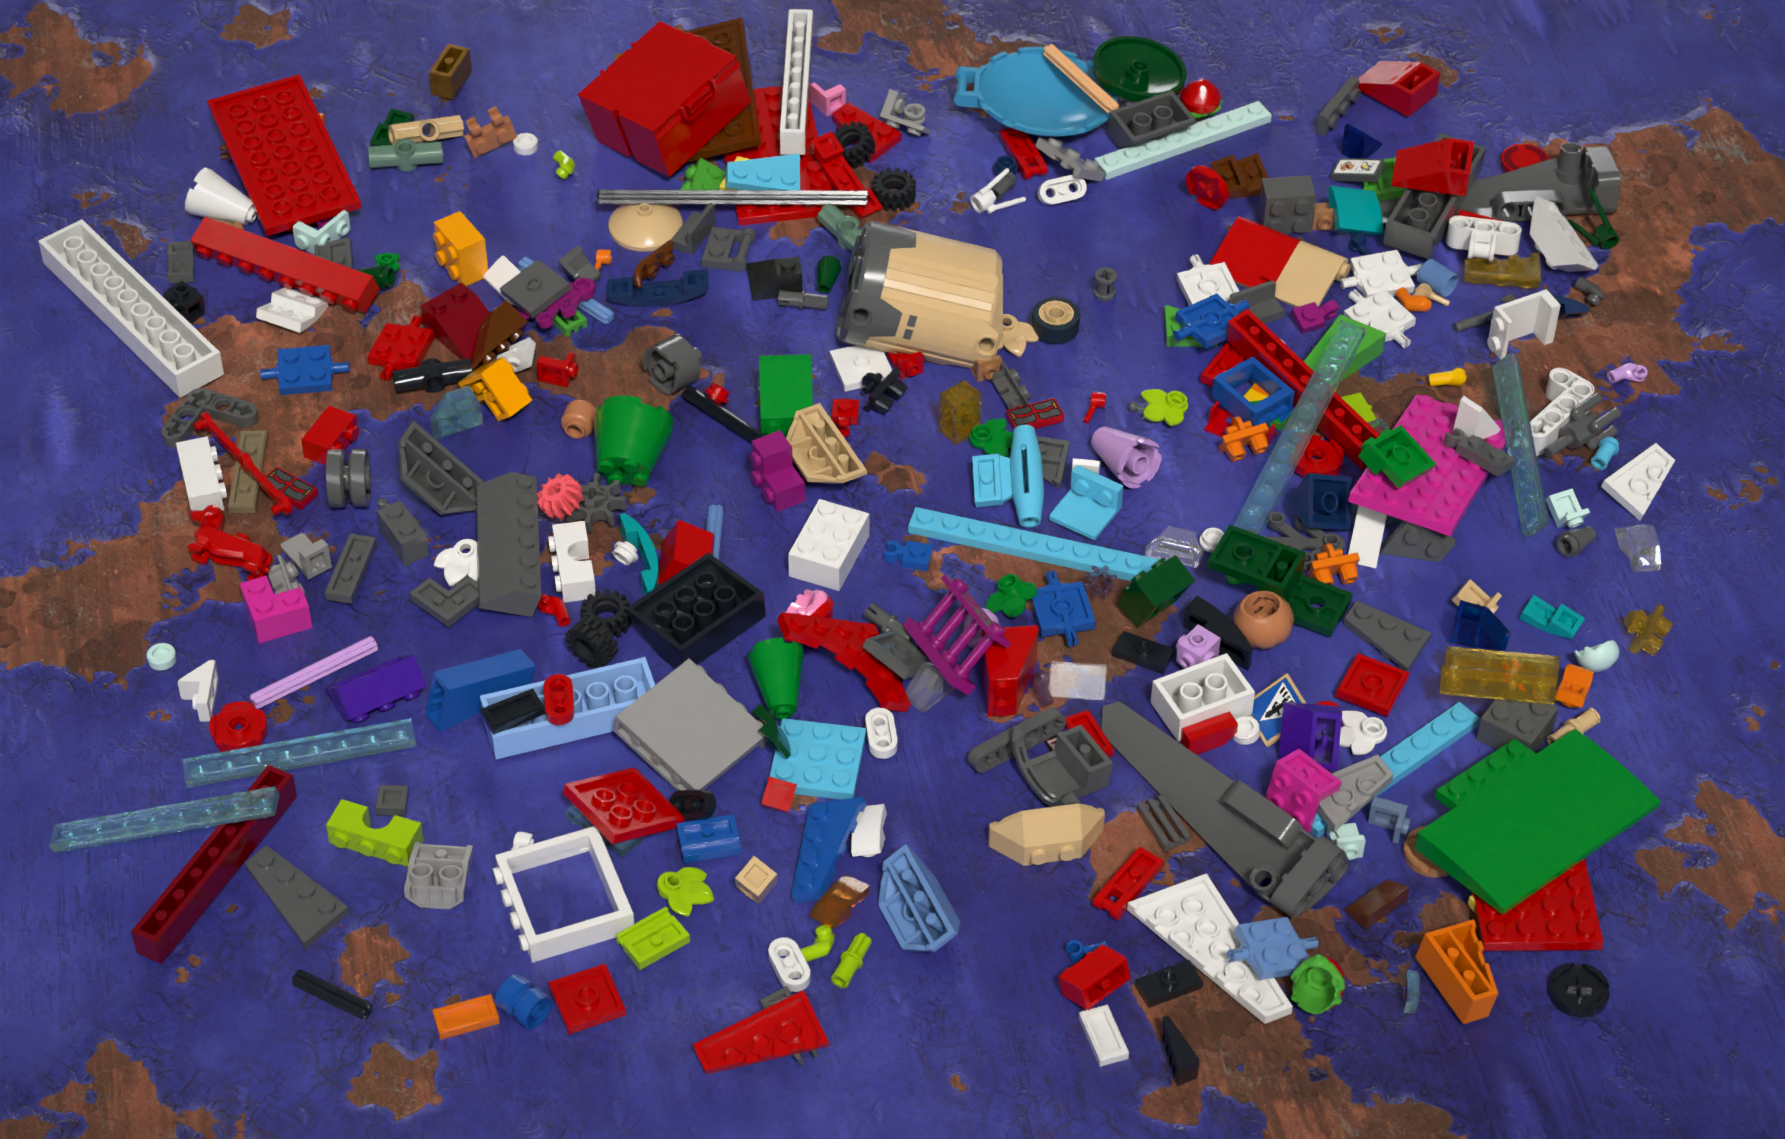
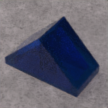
M1347 123L1344 127L1341 154L1350 159H1367L1381 148L1383 143Z

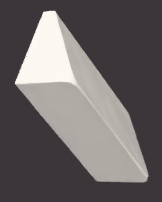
M501 256L483 275V279L505 300L514 305L501 294L500 287L518 275L520 271L505 256Z

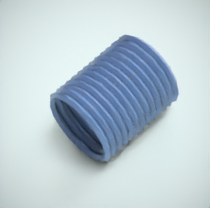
M1429 259L1419 269L1417 282L1420 284L1427 283L1433 292L1441 297H1447L1458 283V274L1437 261Z

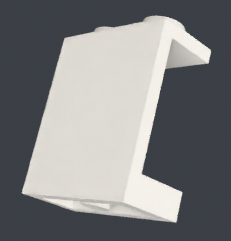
M1546 289L1494 307L1489 338L1487 340L1489 349L1500 360L1506 359L1510 340L1534 333L1544 345L1553 343L1561 305Z

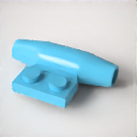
M1020 425L1015 427L1013 431L1010 458L1001 456L999 453L972 456L974 497L976 508L1003 505L1004 502L1013 498L1019 524L1023 527L1032 528L1041 523L1044 501L1042 455L1034 427Z

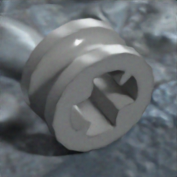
M917 103L908 104L904 108V120L922 125L925 121V108Z

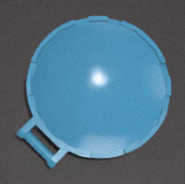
M1044 47L1018 48L1017 52L1007 54L1004 51L991 57L990 62L987 65H982L980 68L962 66L956 70V79L958 80L957 92L954 94V103L956 105L982 108L997 121L1019 131L1043 136H1068L1090 131L1109 119V114L1044 56ZM1059 49L1117 102V96L1105 89L1095 78L1091 60L1085 62L1078 59L1077 54ZM967 83L974 84V91H967Z

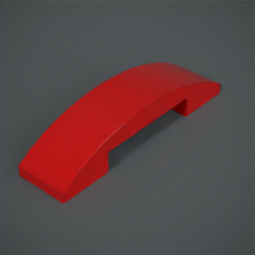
M832 131L812 139L810 143L817 161L834 190L868 192L867 205L846 206L861 219L882 210L883 207L870 188L866 190L843 157L844 149Z

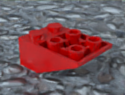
M1380 61L1358 78V89L1409 117L1437 95L1440 72L1422 62Z
M1447 138L1397 150L1391 186L1466 196L1474 141Z

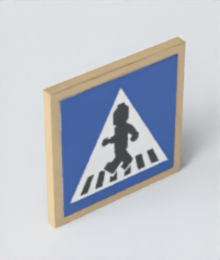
M1288 673L1254 696L1253 711L1251 715H1248L1257 720L1260 737L1267 747L1280 739L1283 703H1306Z

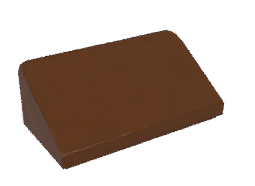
M1386 879L1345 909V913L1366 930L1406 902L1410 888L1404 884Z

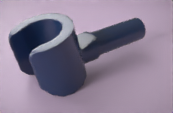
M1357 232L1351 238L1350 250L1353 252L1360 251L1365 256L1371 255L1372 253L1364 246L1367 242L1366 237L1362 233Z

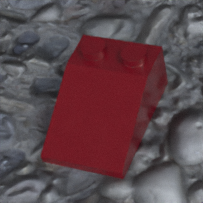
M461 282L421 305L423 328L433 329L435 338L460 360L470 358L472 364L480 324L490 312L479 297Z

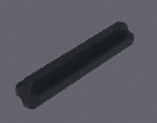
M302 969L297 970L292 977L295 987L362 1020H366L373 1011L370 1002Z

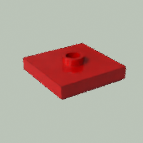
M1357 653L1336 691V697L1388 717L1409 679L1410 672Z
M605 963L548 982L550 993L568 1035L626 1016V1008Z

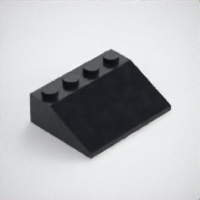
M709 552L626 608L628 616L661 656L675 668L688 659L697 665L766 617L764 593Z

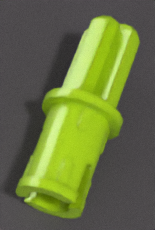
M865 933L856 935L848 950L841 954V962L831 976V981L836 986L847 988L856 970L863 966L862 959L872 943L871 938L866 936Z

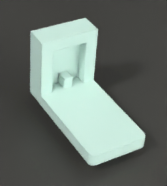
M343 210L320 230H316L300 221L293 226L295 245L315 255L314 245L322 246L325 245V242L338 240L350 231L349 213Z

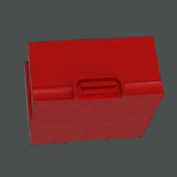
M659 21L637 42H632L630 44L632 48L630 50L627 49L606 68L607 71L601 69V74L577 95L581 100V105L584 107L597 142L628 157L633 155L636 161L670 177L751 103V99L736 55L710 44V41L690 32L687 34Z

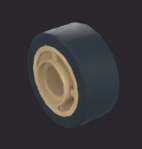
M1050 297L1039 301L1034 306L1032 327L1040 340L1047 343L1060 344L1074 339L1078 334L1080 311L1078 306L1072 301L1061 297Z

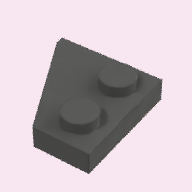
M1037 436L1042 455L1043 480L1061 489L1070 441Z
M1403 520L1381 545L1380 553L1440 562L1455 546V538Z

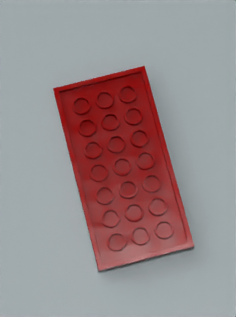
M300 74L207 100L210 113L266 236L293 229V226L299 221L307 225L337 216L343 210L350 212L362 208L361 200Z
M783 86L754 89L762 145L723 154L726 166L728 162H734L737 156L759 159L785 155L780 154ZM810 100L808 102L805 155H800V190H832L830 182L823 173L810 143L812 139L818 137ZM824 205L734 206L738 225L742 226L815 218Z

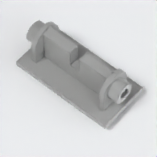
M278 555L280 564L271 566L268 573L275 594L301 587L305 595L303 586L296 578L299 576L295 565L291 561L287 563Z

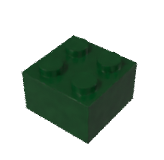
M1176 554L1168 560L1164 557L1159 559L1151 566L1152 569L1146 573L1143 570L1131 579L1132 583L1122 590L1124 595L1117 603L1136 628L1177 602L1196 581Z

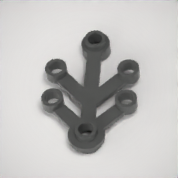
M1281 512L1270 513L1268 525L1286 537L1263 536L1300 551L1315 549L1311 553H1305V560L1308 562H1304L1303 570H1310V563L1316 561L1315 554L1322 552L1324 544L1331 543L1334 550H1344L1345 541L1341 536L1335 533H1325L1319 528H1306L1297 515L1295 527L1301 531H1306L1313 538L1304 537L1285 523V516ZM1247 530L1258 535V533L1253 530Z

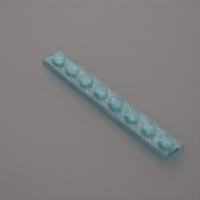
M1509 353L1492 368L1508 455L1516 459L1511 473L1522 533L1532 537L1549 524L1519 360L1518 356Z
M410 718L182 759L186 788L257 776L264 771L268 764L285 771L416 747V741Z
M276 787L55 824L49 846L53 853L275 816L279 793Z

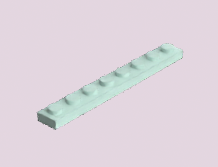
M1257 101L1197 122L1194 125L1094 159V162L1099 164L1098 169L1106 173L1104 178L1108 180L1271 122L1272 115Z

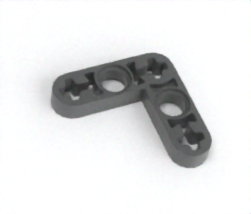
M197 388L186 396L163 426L161 434L165 446L177 448V442L187 441L195 431L193 423L199 421V414L207 412L211 418L243 428L252 427L259 420L257 407L248 401L205 388ZM223 405L230 406L228 409L222 411L217 409L219 406ZM187 415L194 416L190 420H181L182 417Z

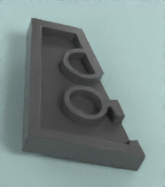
M1359 601L1354 603L1344 618L1343 625L1366 644H1373L1381 651L1382 657L1387 661L1393 660L1400 666L1399 669L1407 672L1410 671L1431 638V632Z

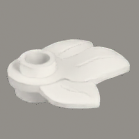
M463 539L456 543L454 548L445 549L436 557L434 566L444 569V576L450 587L463 580L467 575L478 582L476 541ZM465 549H471L468 553H462Z
M1342 711L1344 727H1341L1339 746L1351 747L1354 755H1363L1371 752L1375 744L1385 740L1387 728L1381 719L1376 717L1368 718L1359 711Z

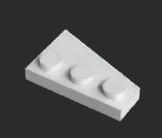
M1655 443L1605 479L1601 487L1641 521L1673 466L1675 459Z

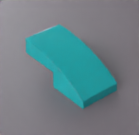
M1533 595L1519 619L1540 630L1570 639L1574 637L1585 619L1562 603L1556 609Z

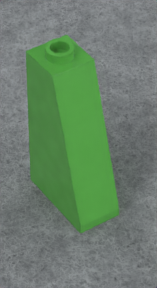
M1340 314L1304 362L1332 388L1383 353L1386 333Z

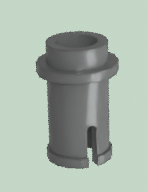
M1009 171L1003 179L991 188L996 196V201H999L1009 189L1014 188L1016 185V177L1012 172Z

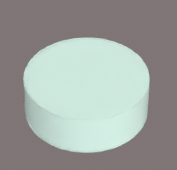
M167 643L153 645L147 652L149 666L155 670L171 668L176 662V653L173 646Z

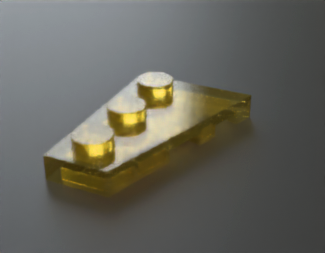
M1539 252L1531 253L1529 258H1520L1517 254L1509 255L1507 260H1498L1494 257L1493 262H1489L1488 259L1484 258L1465 259L1464 281L1540 288Z

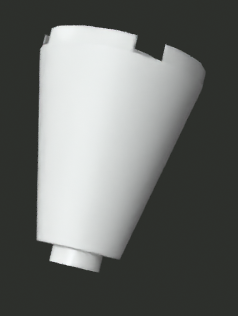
M203 168L194 179L197 185L194 190L189 189L185 201V210L188 213L231 223L238 221L245 226L249 222H254L257 214L251 200L212 169Z

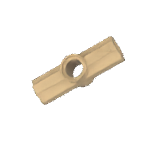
M460 115L389 125L388 136L392 145L400 139H411L415 143L463 136L464 124ZM425 124L430 128V134L427 137L422 132Z

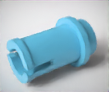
M1612 437L1600 440L1599 448L1591 459V464L1596 469H1606L1612 456L1618 453L1619 443Z

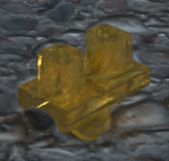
M1658 603L1653 613L1645 616L1643 610L1627 613L1624 623L1628 628V632L1631 634L1637 632L1628 649L1629 651L1636 654L1640 649H1643L1654 656L1660 650L1664 641L1655 636L1653 632L1664 638L1673 625L1671 621L1662 616L1665 610L1664 606Z

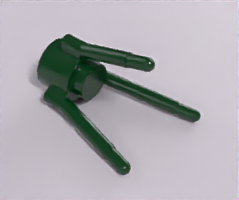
M1590 187L1588 192L1603 224L1595 229L1596 234L1593 236L1570 219L1568 222L1574 229L1589 239L1595 247L1601 245L1605 250L1611 249L1618 244L1620 237L1605 215L1593 188Z

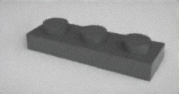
M1350 76L1319 114L1317 134L1326 136L1331 129H1335L1341 116H1345L1350 105L1357 102L1360 96L1358 78Z
M349 534L325 590L326 600L353 604L376 549V537Z

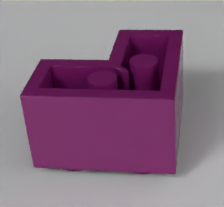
M779 430L751 441L752 453L749 454L752 463V471L750 472V477L754 486H759L766 503H771L776 512L805 502V482L793 467L792 446L782 432Z

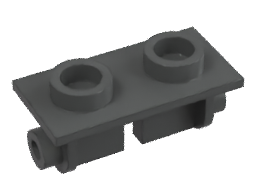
M1003 361L1002 364L1005 369L993 373V384L998 389L1009 410L1025 406L1026 404L1029 405L1028 399L1032 398L1024 384L1020 387L1017 384L1022 380L1015 368L1013 367L1009 370Z

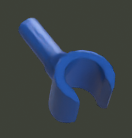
M1072 940L1066 944L1067 953H1072L1070 954L1071 961L1076 964L1088 952L1094 951L1102 944L1107 947V943L1104 941L1083 946L1080 941Z

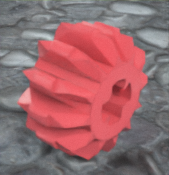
M558 473L554 479L548 477V482L541 484L542 490L536 494L539 508L552 519L559 518L563 520L567 514L572 516V511L580 509L579 503L584 500L581 485L568 474L562 476Z

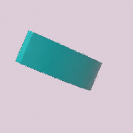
M622 513L620 514V527L623 540L631 543L639 550L646 569L641 571V586L645 596L659 586L656 550L644 528L632 517Z

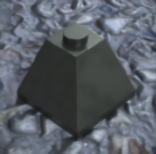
M799 257L771 259L747 263L746 265L753 301L776 299L780 290L802 292L803 290L802 269Z

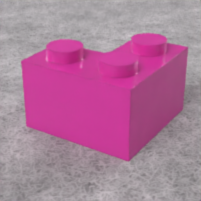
M267 576L239 583L243 604L259 644L313 628L309 605L301 587L274 594Z

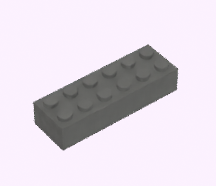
M1440 133L1435 141L1458 138ZM1476 144L1473 147L1466 196L1479 176L1484 162L1486 148ZM1407 188L1386 222L1383 244L1430 259L1448 229L1449 219L1456 215L1466 196Z

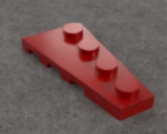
M803 990L693 1044L706 1074H712L829 1047L830 1043Z

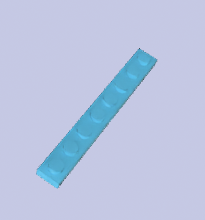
M1458 702L1380 756L1393 773V780L1375 797L1479 726L1480 718L1461 702ZM1318 811L1310 832L1316 838L1326 833L1328 826Z

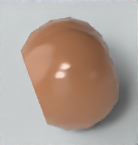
M1257 591L1247 595L1237 603L1232 622L1244 634L1252 648L1266 650L1282 644L1291 635L1294 615L1290 604L1280 595L1269 591Z

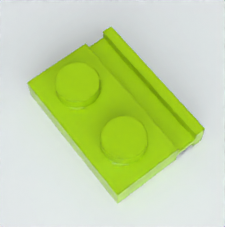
M664 907L617 933L616 942L622 945L624 952L638 969L642 970L690 942V934L675 916L669 913L668 908Z

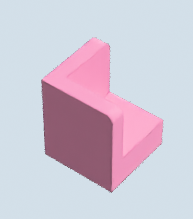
M815 82L811 83L810 102L827 117L846 104V89L839 84L824 91Z

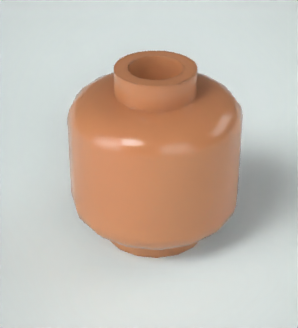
M586 400L571 401L566 406L561 418V426L566 434L576 439L588 437L595 428L594 416L596 408Z

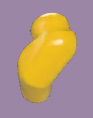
M1462 368L1429 374L1431 387L1441 385L1461 386L1467 379Z

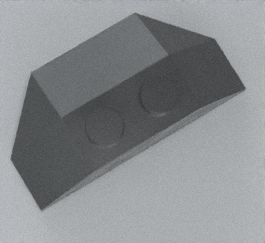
M412 421L398 440L400 480L440 515L476 511L475 489L478 484L484 483V481L421 426Z

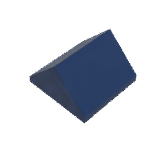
M1307 473L1289 503L1306 528L1351 531V502H1348L1352 490V477Z

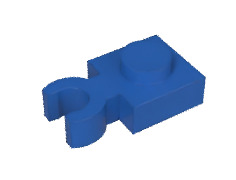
M887 541L884 561L888 563L901 561V567L928 572L934 545L907 541L906 546H902L896 541Z

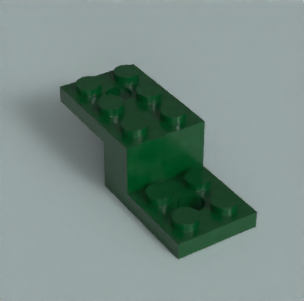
M1233 525L1228 526L1207 562V568L1258 586L1257 591H1269L1280 595L1290 604L1294 615V624L1332 637L1353 598V593L1302 575L1306 552ZM1241 553H1246L1250 556L1240 557L1238 555H1240ZM1317 603L1322 605L1323 607L1314 608L1311 605Z

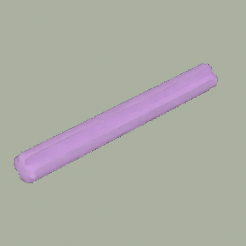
M372 636L366 637L252 693L250 701L256 709L262 708L378 650L377 643Z

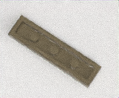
M267 430L241 431L238 448L242 452H247L254 465L263 473L268 442ZM236 460L228 503L229 514L256 513L260 485L249 473L244 472Z

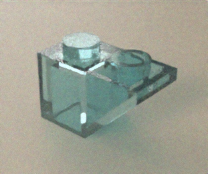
M470 386L444 394L430 417L431 432L434 439L483 424L481 405Z

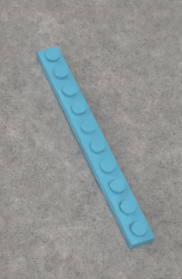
M915 507L908 525V533L1128 581H1131L1133 577L1143 570L1146 573L1152 569L1151 566L1159 560Z

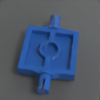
M1216 293L1177 311L1175 320L1183 328L1173 331V336L1177 341L1192 336L1207 349L1227 339L1228 321L1240 312L1249 309V303L1246 299H1243L1240 302L1231 304Z
M330 345L278 349L276 368L260 369L261 380L277 378L280 395L333 391L332 380L335 373H350L349 361L333 363Z
M1052 570L1051 574V571H1048L1045 575L1048 585L1037 588V595L1030 599L1041 637L1064 634L1068 646L1072 647V642L1076 646L1079 644L1076 632L1095 629L1096 625L1083 582L1060 583L1057 572Z

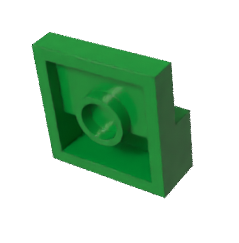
M1402 425L1393 430L1387 428L1376 439L1371 437L1361 445L1362 451L1358 455L1375 475L1384 472L1398 489L1432 471L1436 466V463Z

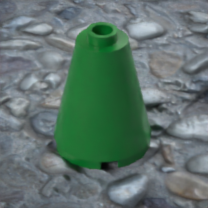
M784 638L766 639L756 643L753 646L754 651L750 652L749 650L748 661L768 712L776 719H788L797 711L804 659L803 646L801 643L794 641L792 643H784Z

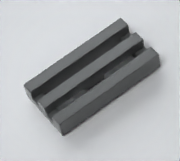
M1163 794L1158 796L1156 801L1152 798L1145 805L1143 802L1137 804L1138 813L1164 852L1190 842V834ZM1149 811H1153L1161 827L1172 840L1171 842L1167 840Z

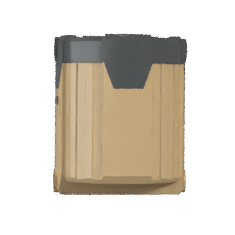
M873 220L865 223L862 232L857 235L847 269L849 276L835 330L838 340L841 343L897 354V352L913 354L921 351L924 355V361L965 368H974L976 365L974 361L976 359L991 360L996 357L1003 335L1002 258L994 249Z

